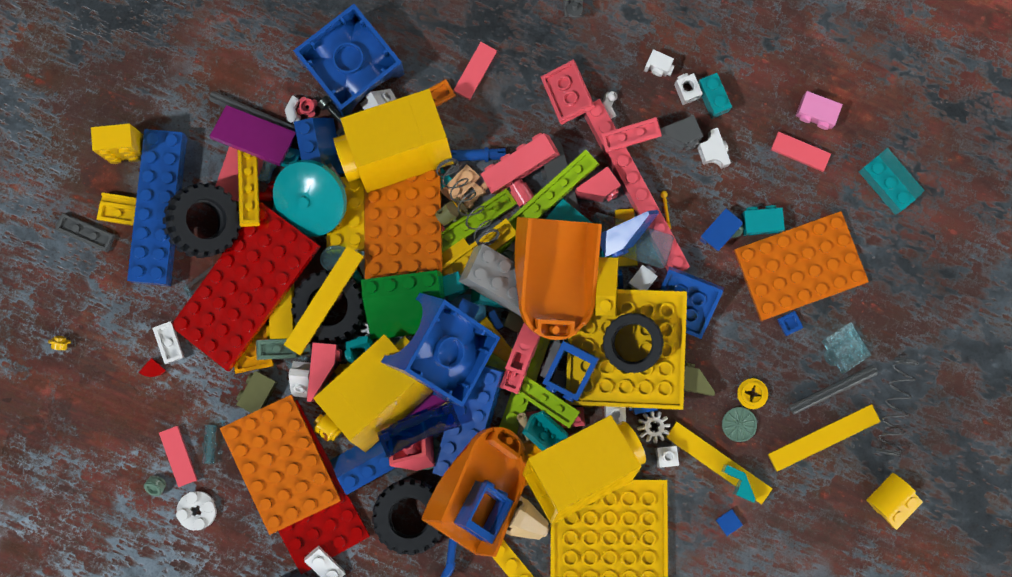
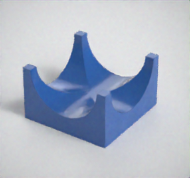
M355 4L351 5L293 50L299 63L319 83L343 117L351 115L355 106L374 88L391 78H400L405 74L400 59Z
M419 293L416 300L421 303L423 312L417 332L401 351L393 355H384L381 362L434 391V396L463 407L501 337L445 299Z

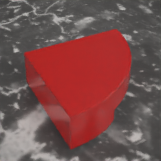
M151 358L138 373L146 377H157L164 374L167 370Z

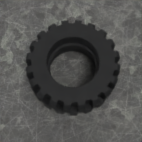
M196 183L179 190L168 201L169 204L164 209L166 214L163 218V224H166L164 232L165 235H169L170 239L168 241L171 245L175 244L177 246L176 250L180 253L185 252L186 256L211 257L230 248L233 245L232 240L238 238L239 233L237 231L241 227L239 212H237L236 207L239 205L237 201L233 202L231 200L233 196L229 192H223L224 188L221 186L214 187L212 183ZM195 203L209 205L217 215L218 228L216 233L210 238H198L187 226V210Z
M320 270L319 273L314 272L310 274L309 278H304L301 281L300 287H296L294 291L296 293L295 297H292L291 301L293 304L291 312L296 325L331 271ZM350 278L341 292L347 301L345 317L335 325L321 324L312 340L324 344H340L347 339H351L356 332H359L362 323L365 322L366 313L362 299V289L354 279Z
M404 479L391 484L378 496L372 510L373 529L375 534L378 535L379 541L382 544L384 543L389 550L396 551L397 554L401 555L421 554L432 548L440 540L443 533L428 523L420 533L405 535L400 533L392 522V511L399 501L406 498H414L427 506L435 487L425 481Z

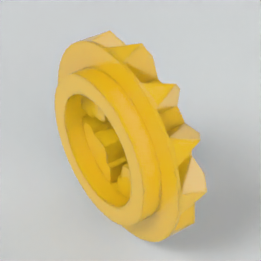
M747 379L740 384L737 390V398L742 406L748 409H758L766 403L768 389L758 379ZM754 387V392L760 396L753 397L751 400L750 395L745 393V391H751Z

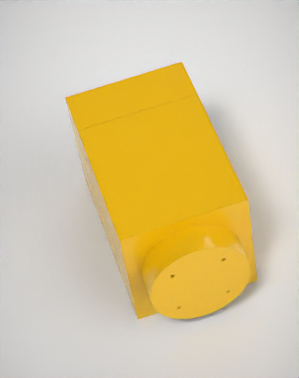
M430 89L340 118L345 134L333 138L347 181L351 182L361 178L367 193L407 180L416 175L436 170L441 162L452 158L448 140ZM450 161V162H448V163L442 165L440 168L445 167V166H448V165H451V164H454V163H453V161Z
M384 334L313 398L346 438L365 453L433 392L422 383L381 362L384 355L396 354L410 342L406 336L402 337L394 345Z
M610 415L528 458L523 476L552 525L632 482L642 467L641 465L646 462V455L638 436L631 426L625 421L616 424Z

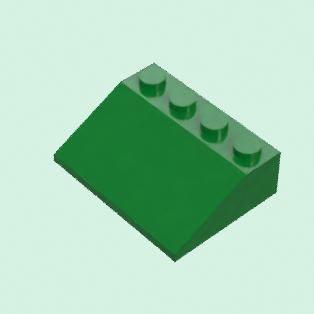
M438 270L361 280L362 299L371 340H378L384 334L388 338L415 335L423 312L421 303L416 300L419 293L445 299L443 274Z

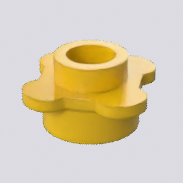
M54 336L52 340H48V343L51 344V348L54 350H66L67 344H70L71 340H66L65 336Z

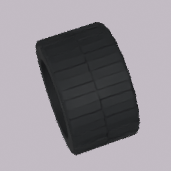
M628 313L619 316L611 322L605 330V335H603V349L606 358L618 370L625 371L626 373H639L649 369L659 360L662 354L664 342L660 328L651 318L642 314ZM630 324L644 327L652 338L650 353L644 359L636 362L623 359L615 348L617 333L621 328Z

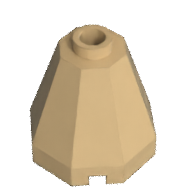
M521 496L506 534L540 540L542 537L547 536L549 522L529 500Z

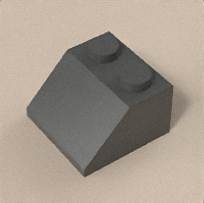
M693 115L660 128L662 137L655 138V140L679 151L684 149L690 151L697 147L696 145L699 144L703 135Z

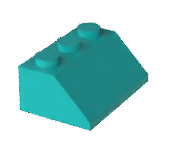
M888 147L858 171L895 215L903 211L925 191Z

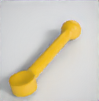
M662 191L660 196L663 198L666 223L671 229L666 199L668 193Z

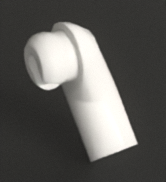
M614 91L607 92L602 100V104L611 119L616 117L612 108L613 102L617 100V94Z
M291 96L285 108L287 120L293 124L295 121L301 120V116L297 115L296 112L300 99L295 96Z

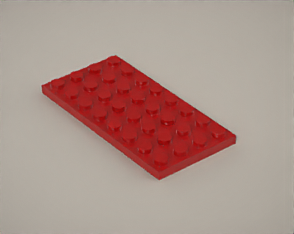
M262 202L259 203L260 226L242 227L239 230L238 238L232 240L233 245L223 252L172 323L174 330L228 372L232 370L321 247Z
M295 400L341 498L340 502L278 531L302 575L312 569L304 562V558L317 546H320L332 558L370 537V534L351 498L342 489L330 459L314 432L299 401Z

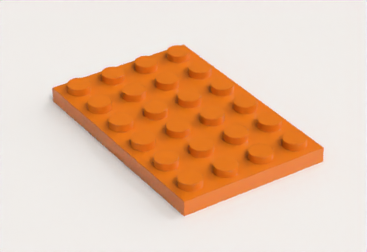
M436 170L416 175L407 180L368 193L364 187L365 279L435 270L443 274L442 224L435 215L441 209V176L437 175Z
M842 211L734 249L760 321L869 282Z
M292 394L220 428L269 535L341 501Z

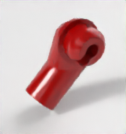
M275 181L268 183L269 186L265 192H259V202L273 200Z

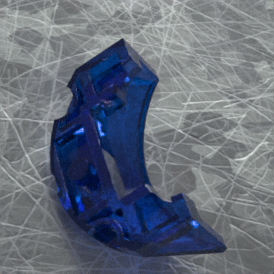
M446 402L407 416L391 424L390 427L379 431L377 434L386 456L389 458L418 441L460 427L461 424L451 402Z

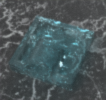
M851 322L822 340L827 349L824 352L826 362L832 366L837 365L842 374L871 356V353Z

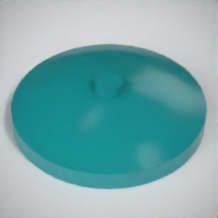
M299 160L285 167L275 180L273 200L278 214L306 236L327 234L341 223L347 208L346 192L339 177L326 165L313 160Z

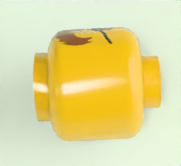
M320 414L313 422L316 425L314 432L326 442L334 441L341 433L340 429L327 414L324 416Z

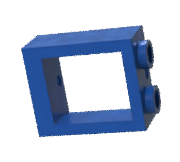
M563 341L543 381V384L546 385L545 389L553 393L558 391L564 394L563 398L570 402H574V400L579 401L600 358L567 341ZM565 351L590 363L576 393L550 381Z
M475 480L454 523L479 540L493 544L514 501L507 497L508 494L500 489L496 490L493 483L484 480V482ZM486 493L495 499L496 503L482 528L471 521Z

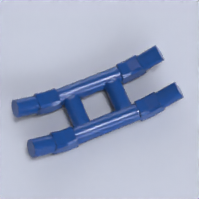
M450 538L446 567L440 577L451 576L455 568L457 542Z

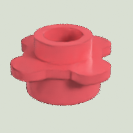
M302 97L297 109L298 114H305L310 118L314 117L316 114L315 108L318 106L317 100Z

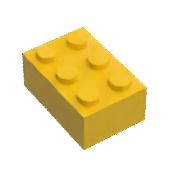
M131 124L91 127L92 151L110 162V164H119L121 160H129V162L140 161L144 135Z

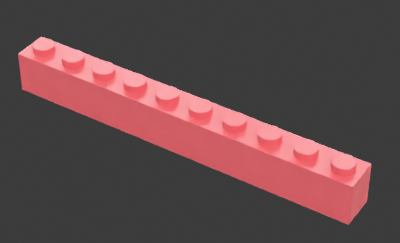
M601 100L594 101L595 108L584 113L583 116L636 215L638 216L651 210L659 211V214L645 232L666 271H668L669 267L681 271L687 270L690 265L627 148L606 153L601 134L616 128Z

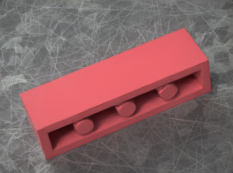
M539 133L532 137V141L528 144L524 143L516 148L517 151L511 155L509 153L501 157V161L497 164L487 166L484 169L485 171L481 173V176L491 194L497 195L515 182L525 178L558 157L560 153L550 136L545 133Z

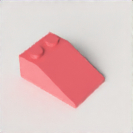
M312 343L307 402H315L313 398L322 391L338 366V361L341 362L342 350L339 349L338 345Z

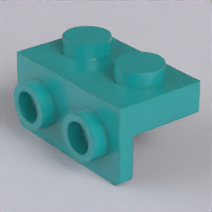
M360 336L346 342L345 357L347 361L353 363L374 342L368 336Z
M544 411L532 414L522 432L542 451L569 436L564 428L558 425Z

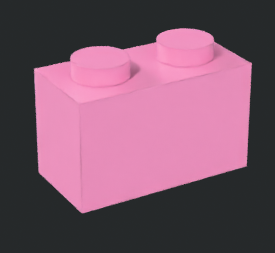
M806 91L801 99L796 116L805 123L813 122L818 124L817 126L821 129H832L836 124L843 104Z

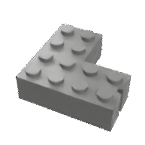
M484 244L474 247L459 282L521 316L515 274V249L509 259Z

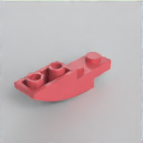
M525 323L514 344L500 384V388L516 394L520 392L531 359L534 357L541 336L531 331Z

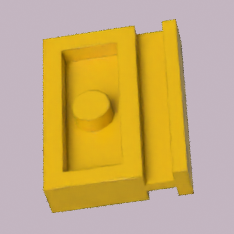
M101 193L102 198L99 204L97 220L133 226L136 198Z

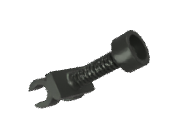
M324 96L317 105L322 110L327 109L342 125L340 118L343 115L333 106L329 96ZM343 125L336 132L338 136L345 134Z

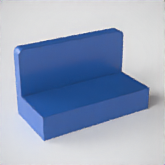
M726 208L701 235L700 241L705 245L708 243L715 250L719 251L742 226L743 222Z

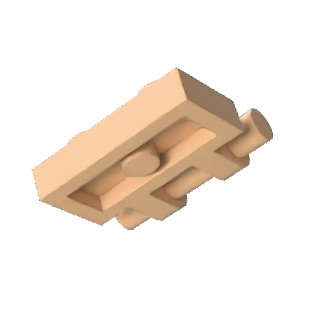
M466 164L446 186L453 187L459 180L463 178L469 179L462 187L452 190L453 199L458 197L460 200L471 188L476 192L474 198L463 202L468 210L474 206V203L480 196L483 197L486 194L485 191L488 187L485 181L481 186L477 184L481 177ZM467 180L459 182L455 187L464 184ZM444 187L441 193L451 201L450 192L452 188Z

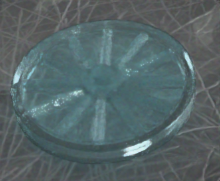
M330 246L325 248L320 257L323 268L331 271L344 252L345 247Z

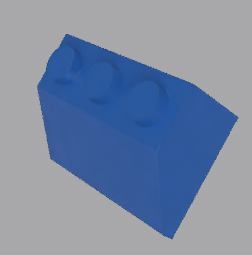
M309 118L295 121L294 127L301 160L325 162L326 165L331 163L338 175L345 174L333 138L337 137L334 119Z
M384 437L366 453L355 446L330 460L335 475L346 495L397 468L389 465V446Z

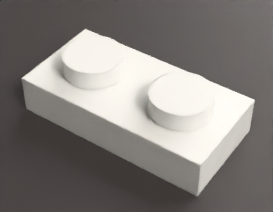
M171 321L153 327L164 364L184 358L176 331L173 329V322Z
M317 546L304 558V562L320 577H343L345 575V570L320 546Z

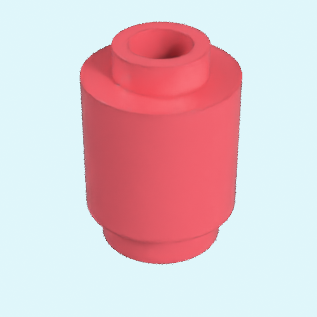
M522 179L509 187L510 193L519 208L523 207L534 197L531 189Z

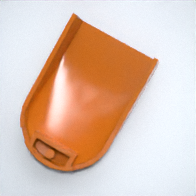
M517 217L515 274L518 304L524 323L535 334L551 340H563L576 335L589 322L595 306L602 224Z
M489 427L478 432L454 460L437 484L421 520L475 555L496 557L526 484V479L523 476L527 463L524 454L526 449L521 439L513 431L503 427ZM475 480L480 482L487 480L493 483L496 490L500 489L508 494L507 497L514 501L493 544L479 540L454 523ZM485 493L471 521L483 528L496 500Z

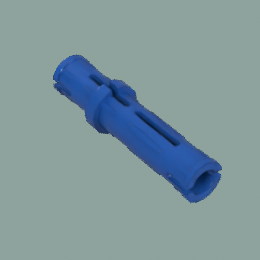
M485 147V149L450 150L452 158L458 161L485 160V162H489V160H500L501 157L506 155V148L489 149V147Z

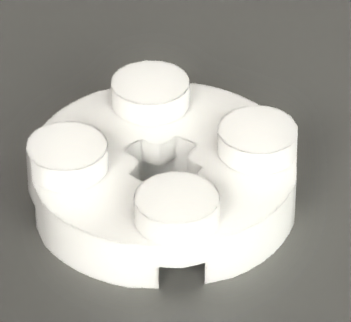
M202 491L189 492L180 499L177 505L176 517L185 528L193 531L202 530L213 523L217 509L213 498L209 494ZM198 505L200 506L201 514L194 516L192 508Z

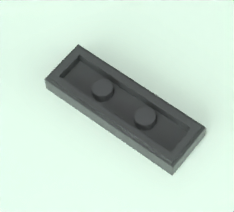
M65 213L61 214L54 229L107 253L116 237L114 234Z

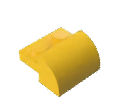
M893 472L866 500L896 530L923 503L915 494L916 491Z

